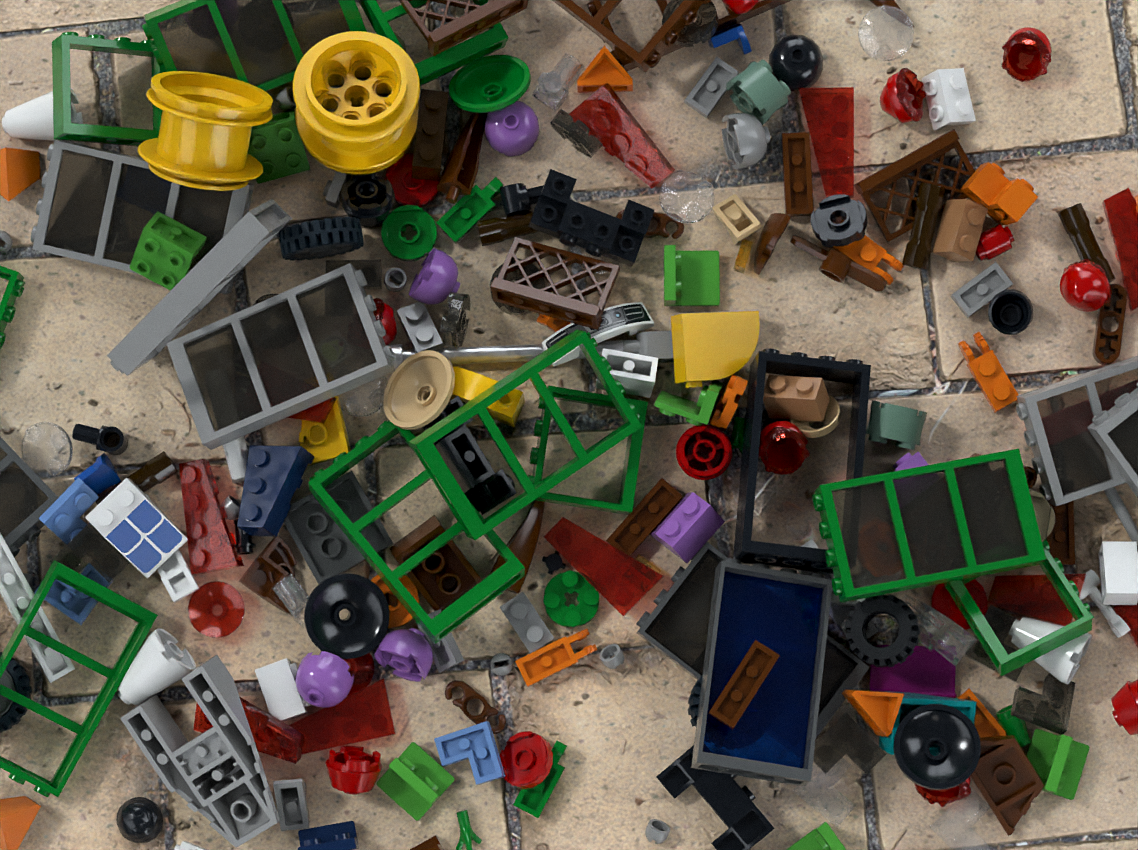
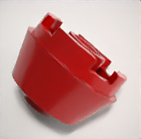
M702 424V426L696 425L681 435L676 447V458L681 469L690 477L698 480H711L723 474L730 465L732 445L727 435L719 428Z
M1138 679L1133 682L1127 681L1111 698L1114 707L1112 714L1120 727L1123 726L1130 735L1138 734Z
M340 746V752H335V750L331 749L329 751V759L326 760L331 786L352 795L371 791L383 768L380 763L381 754L377 751H374L373 755L363 752L364 747Z

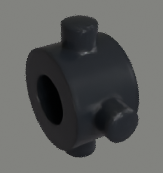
M555 551L554 554H550L548 557L543 556L542 562L546 563V567L549 569L548 574L553 575V572L561 568L565 569L566 564L562 562L561 552Z

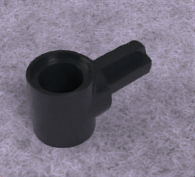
M515 183L500 188L505 216L529 212L531 209L530 205L537 204L544 185L526 189V185L523 183Z
M76 424L72 432L74 440L96 445L97 450L108 452L111 455H120L128 447L127 436L116 427L103 425L98 429ZM113 434H118L120 436L119 444L116 447L109 448L107 446L108 438Z

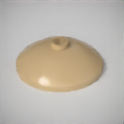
M421 351L408 357L396 368L387 383L383 400L384 411L390 422L401 429L414 430L429 424L444 411L451 399L455 384L454 368L448 358L436 351Z

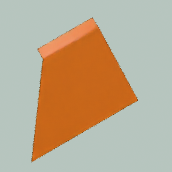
M604 45L577 80L578 93L633 91V79Z
M7 147L0 149V195L7 201H10L34 182L41 180L39 151Z
M845 689L842 692V695L877 736L888 737L892 733L904 693Z
M20 796L0 799L1 850H18L41 806L29 797Z

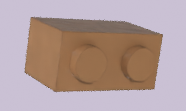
M969 199L946 200L932 253L952 262L973 261L988 208Z
M768 376L764 388L763 402L769 418L823 422L830 401L823 378Z

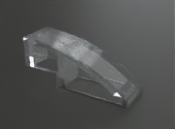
M905 594L901 600L913 610L918 619V626L920 627L919 642L931 652L935 649L954 666H957L974 646L977 639L942 613ZM887 615L888 617H890L893 621H895V622L898 624V622L896 621V619H895L894 617H892V616H890V615Z

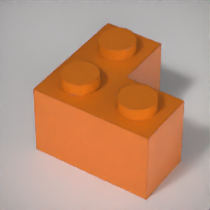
M984 163L978 167L960 190L973 202L988 208L987 214L996 223L1003 226L1018 222L1038 198L1033 192V186L1024 179L1019 180L1017 178L1009 181L1004 176L1005 172L1000 166L995 163Z

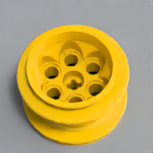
M342 32L329 36L311 47L300 60L293 78L296 127L308 152L324 166L337 172L353 175L378 172L400 160L409 150L416 136L420 81L414 62L398 44L384 36L371 32ZM360 77L368 78L365 81L358 80ZM341 85L340 88H332L331 86ZM385 93V94H388L389 96H387V97H380V96H378V95ZM327 109H335L336 111L329 112Z
M170 71L159 73L152 77L151 88L148 89L146 96L154 106L163 110L158 138L142 142L137 150L140 157L148 163V168L151 172L179 185L216 191L243 188L248 185L250 180L262 175V164L248 154L252 126L265 124L273 118V112L270 109L273 99L267 92L237 79L203 72Z

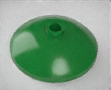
M510 55L482 57L463 66L456 72L449 84L450 97L456 106L469 112H496L511 106L524 95L529 88L531 74L527 64L517 57Z

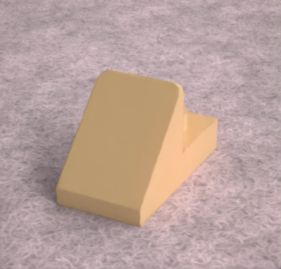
M736 194L712 207L715 216L728 230L734 245L762 228L761 223Z

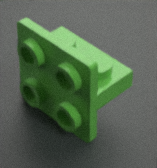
M1035 729L1027 757L1044 783L1042 791L1073 800L1090 747L1074 741L1072 737L1063 734L1055 735Z
M412 742L399 758L396 757L390 763V768L377 781L376 785L411 817L419 821L454 782L455 778L420 746Z

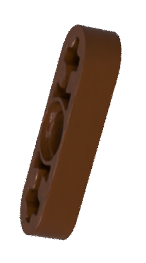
M1110 284V293L1116 291V296L1121 298V300L1115 302L1114 311L1104 312V308L1108 310L1111 306L1110 298L1098 309L1093 357L1101 365L1112 364L1120 354L1127 292L1119 284ZM1106 317L1114 318L1118 324L1116 331H1106L1102 326L1103 319ZM1116 337V341L1113 339L1109 341V350L1113 351V354H1110L1107 359L1104 358V353L1099 352V349L1105 346L1106 338Z

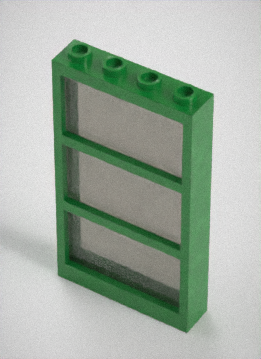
M181 0L145 14L146 23L142 25L147 39H153L157 49L153 50L158 65L164 64L167 72L192 71L216 74L252 84L264 91L293 81L300 60L319 41L342 32H367L355 0Z
M1019 449L823 484L815 490L813 495L814 509L816 512H820L822 521L819 523L820 535L822 539H826L828 550L825 551L826 562L829 568L832 567L834 573L832 588L835 596L839 595L840 603L1036 566L1046 560Z

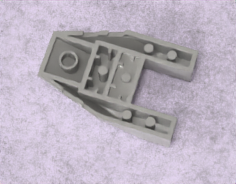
M215 655L182 678V681L213 727L188 742L156 694L133 708L120 719L167 789L172 793L174 791L177 792L188 802L187 806L194 812L199 811L211 822L209 825L237 848L278 823L280 819L235 682L218 655Z

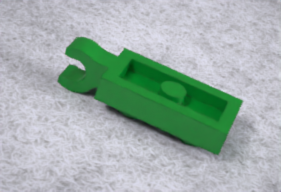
M497 177L483 190L475 185L470 195L462 197L436 224L457 244L477 225V222L481 221L496 207L491 199L500 193V188L504 185Z
M556 741L552 748L553 764L548 776L542 783L533 788L521 789L513 804L514 806L539 818L565 769L558 762L567 745Z

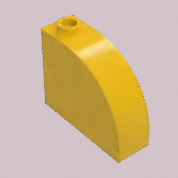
M759 311L685 313L671 316L675 384L685 383L686 388L703 387L702 382L726 378L739 371L749 361L755 351L760 330Z
M453 366L455 384L450 400L459 396L461 401L468 403L498 381L473 371ZM513 389L486 409L493 419L514 427L525 404L524 394L520 390Z

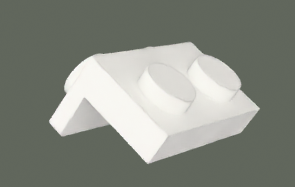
M964 68L937 69L922 78L923 91L933 130H940L948 125H963L976 121Z

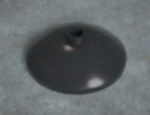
M350 573L331 576L317 585L310 594L304 611L305 628L314 645L321 651L332 653L341 659L358 658L376 648L386 634L390 618L389 606L381 589L371 580ZM342 609L348 610V616L345 619H340L339 617Z
M928 704L914 709L903 718L894 736L893 749L899 768L912 782L927 789L945 790L960 785L971 776L980 759L981 743L974 724L961 711L943 704ZM932 747L937 748L939 755L933 756L929 749Z

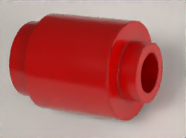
M998 224L981 233L975 253L980 261L984 259L990 260L1012 249L1011 243L1015 240L1008 226L1003 228L1001 224Z

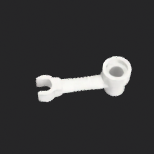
M1092 569L1079 578L1074 577L1071 579L1078 588L1080 600L1089 595L1101 613H1103L1111 630L1118 638L1130 631L1126 622L1116 614L1110 605H1102V594L1096 587L1101 581Z

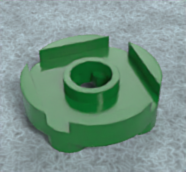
M404 205L393 210L382 224L381 236L385 248L392 257L412 262L424 258L433 249L437 241V227L434 219L422 208L415 205ZM411 226L413 231H417V235L413 236L412 240H407L404 236L402 237V232H406V227Z
M569 570L556 575L549 581L545 588L543 602L548 616L556 624L574 628L583 626L594 618L599 608L600 596L596 584L590 577L584 573ZM576 592L579 604L577 606L573 604L569 607L566 606L565 602L567 599L564 595Z

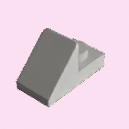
M304 780L273 781L281 831L309 828L310 821L306 802V783Z

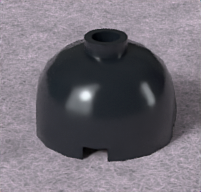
M790 35L782 38L774 45L769 55V65L776 79L783 81L790 91L805 90L818 81L823 70V56L820 47L812 39L804 35Z

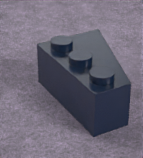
M250 445L237 527L251 536L277 537L292 505L290 501L296 488H300L303 482L301 478L308 464L312 463L315 456L302 446Z

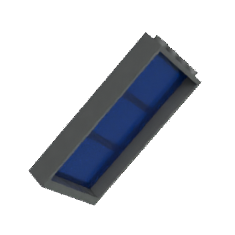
M732 558L725 559V561H721L717 565L691 768L803 787L811 782L832 580L825 579V576L819 573L802 575L797 574L796 570L790 568H782L780 571L769 569V566L766 564L755 563L750 566L742 564V561ZM757 640L779 654L780 657L732 730L708 713L754 641Z

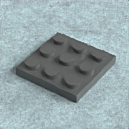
M352 470L324 488L352 523H355L373 509ZM312 493L291 505L284 523L318 584L331 576L343 574L366 560ZM379 518L360 532L377 553L393 545Z

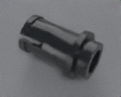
M238 519L234 520L236 545H233V549L236 550L237 555L252 554L256 544L253 543L251 535L237 527Z

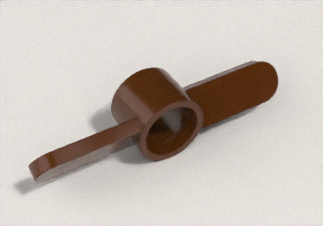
M793 235L790 240L794 246L823 260L819 271L834 281L843 283L846 276L875 291H883L887 285L886 280L882 276L853 262L849 257L836 250L830 249L827 251L796 235Z

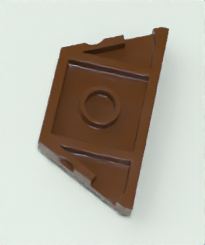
M1014 735L980 738V759L971 777L1009 836L1014 832L1015 826L1022 815H1025L1031 807L1033 799L1043 789L1044 783Z

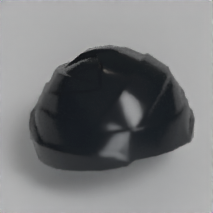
M1014 289L1004 290L993 297L989 304L988 316L992 326L1000 333L1015 335L1021 333L1030 325L1033 319V306L1030 299L1021 291Z
M135 797L126 801L119 808L116 821L124 838L134 843H148L160 833L163 825V815L161 809L152 800L144 797Z

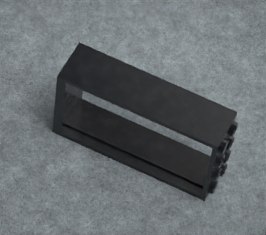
M764 349L763 352H758L750 365L733 559H738L744 564L761 563L770 567L834 574L832 567L829 568L827 565L825 549L751 541L765 375L768 373L784 376L823 378L824 381L853 384L846 480L861 478L863 475L871 365L863 364V361L857 359H849L846 362L835 361V358L832 356L810 358L807 357V354L801 352H793L791 355L780 354V351L776 349ZM862 487L845 490L842 538L850 570L856 565Z

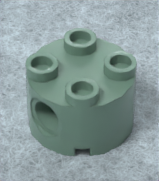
M763 59L758 63L755 61L749 63L743 72L726 83L727 91L731 89L733 91L730 98L742 113L754 115L760 120L762 125L770 119L774 112L787 105V96L791 93L789 87L783 81L776 79L772 74L771 66Z
M872 400L870 420L866 429V434H869L868 440L887 444L888 439L897 441V447L915 450L916 445L920 446L921 433L926 421L927 412L919 411L918 414V410L888 403H881L880 408V402Z

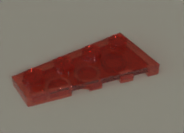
M608 83L601 86L565 117L571 123H576L584 130L583 133L589 138H594L605 147L604 150L612 157L616 156L620 159L628 170L651 189L675 171Z
M854 87L798 88L826 198L838 194L849 195L850 198H854Z
M1127 188L1105 199L1102 204L1111 237H1113L1116 249L1115 254L1120 264L1122 280L1127 291L1130 311L1132 312L1138 309V213L1136 210L1137 203L1131 191Z
M564 517L544 536L623 617L664 577Z
M383 678L351 694L333 707L323 708L278 730L283 757L290 758L395 735L396 732L385 679Z

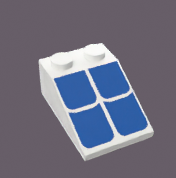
M130 478L124 479L85 517L147 579L188 540Z

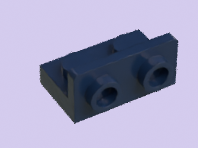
M354 821L298 831L300 841L298 850L359 849Z

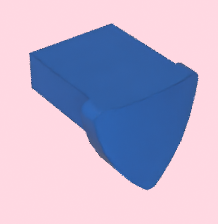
M740 23L706 36L709 46L712 48H717L737 40L744 55L752 52L744 28Z
M105 453L97 457L93 465L74 478L76 480L79 477L97 495L121 481L115 467Z

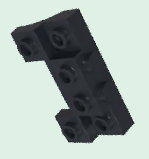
M550 169L528 227L556 237L566 246L575 247L576 245L586 249L585 251L592 256H605L632 267L643 238L647 233L654 209L628 200L621 219L570 200L577 179Z
M459 396L450 400L444 411L435 420L423 426V429L426 431L466 403L461 401ZM470 418L433 444L467 499L482 516L517 494L514 489V481L508 474H505L503 469L496 473L492 469L489 460L478 446L476 438L466 426L473 420Z
M704 744L703 752L711 753V751ZM693 745L656 778L674 799L690 785L694 786L728 827L723 834L711 843L716 850H749L775 828L752 802L756 797L748 787L744 785L741 788L734 779L737 775L691 768Z

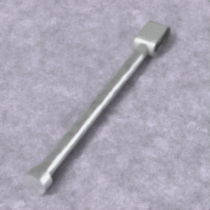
M672 331L640 332L636 334L637 340L602 341L597 343L598 346L595 347L600 357L603 348L656 357L658 358V363L674 362ZM402 344L390 345L396 358L392 362L395 370L404 360L415 354L414 349L403 350ZM542 344L444 348L437 352L448 358L451 364L530 361L544 352ZM580 350V351H579V357H577V358H575V359H587V358L585 357V355H584V353L582 352V350Z

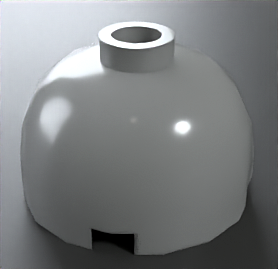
M743 112L725 115L722 118V122L727 121V128L722 129V138L728 160H735L736 164L732 165V167L738 170L755 165L763 158L767 143L770 142L768 128L766 126L763 127L760 120L751 114Z

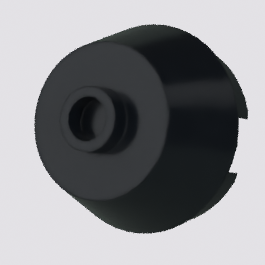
M376 172L353 175V178L347 181L346 184L343 183L339 194L340 204L348 217L358 218L361 226L364 227L380 224L386 218L395 200L394 190L388 179L385 181L383 178L376 176Z

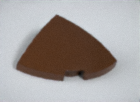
M774 213L766 221L755 252L754 272L759 275L774 252L777 242L790 223L791 217L789 215Z
M278 535L274 537L239 581L255 594L287 614L291 612L296 602L300 582L298 579L295 580L293 566L297 562L289 546Z

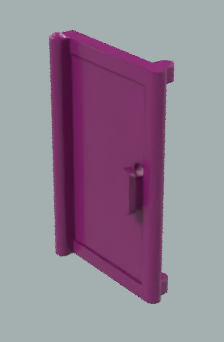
M874 645V646L880 647V648H884V647H888V646H890V645ZM915 646L914 653L911 656L909 655L905 662L897 663L894 667L885 666L881 668L870 665L869 691L911 692L949 698L957 697L955 692L956 647Z

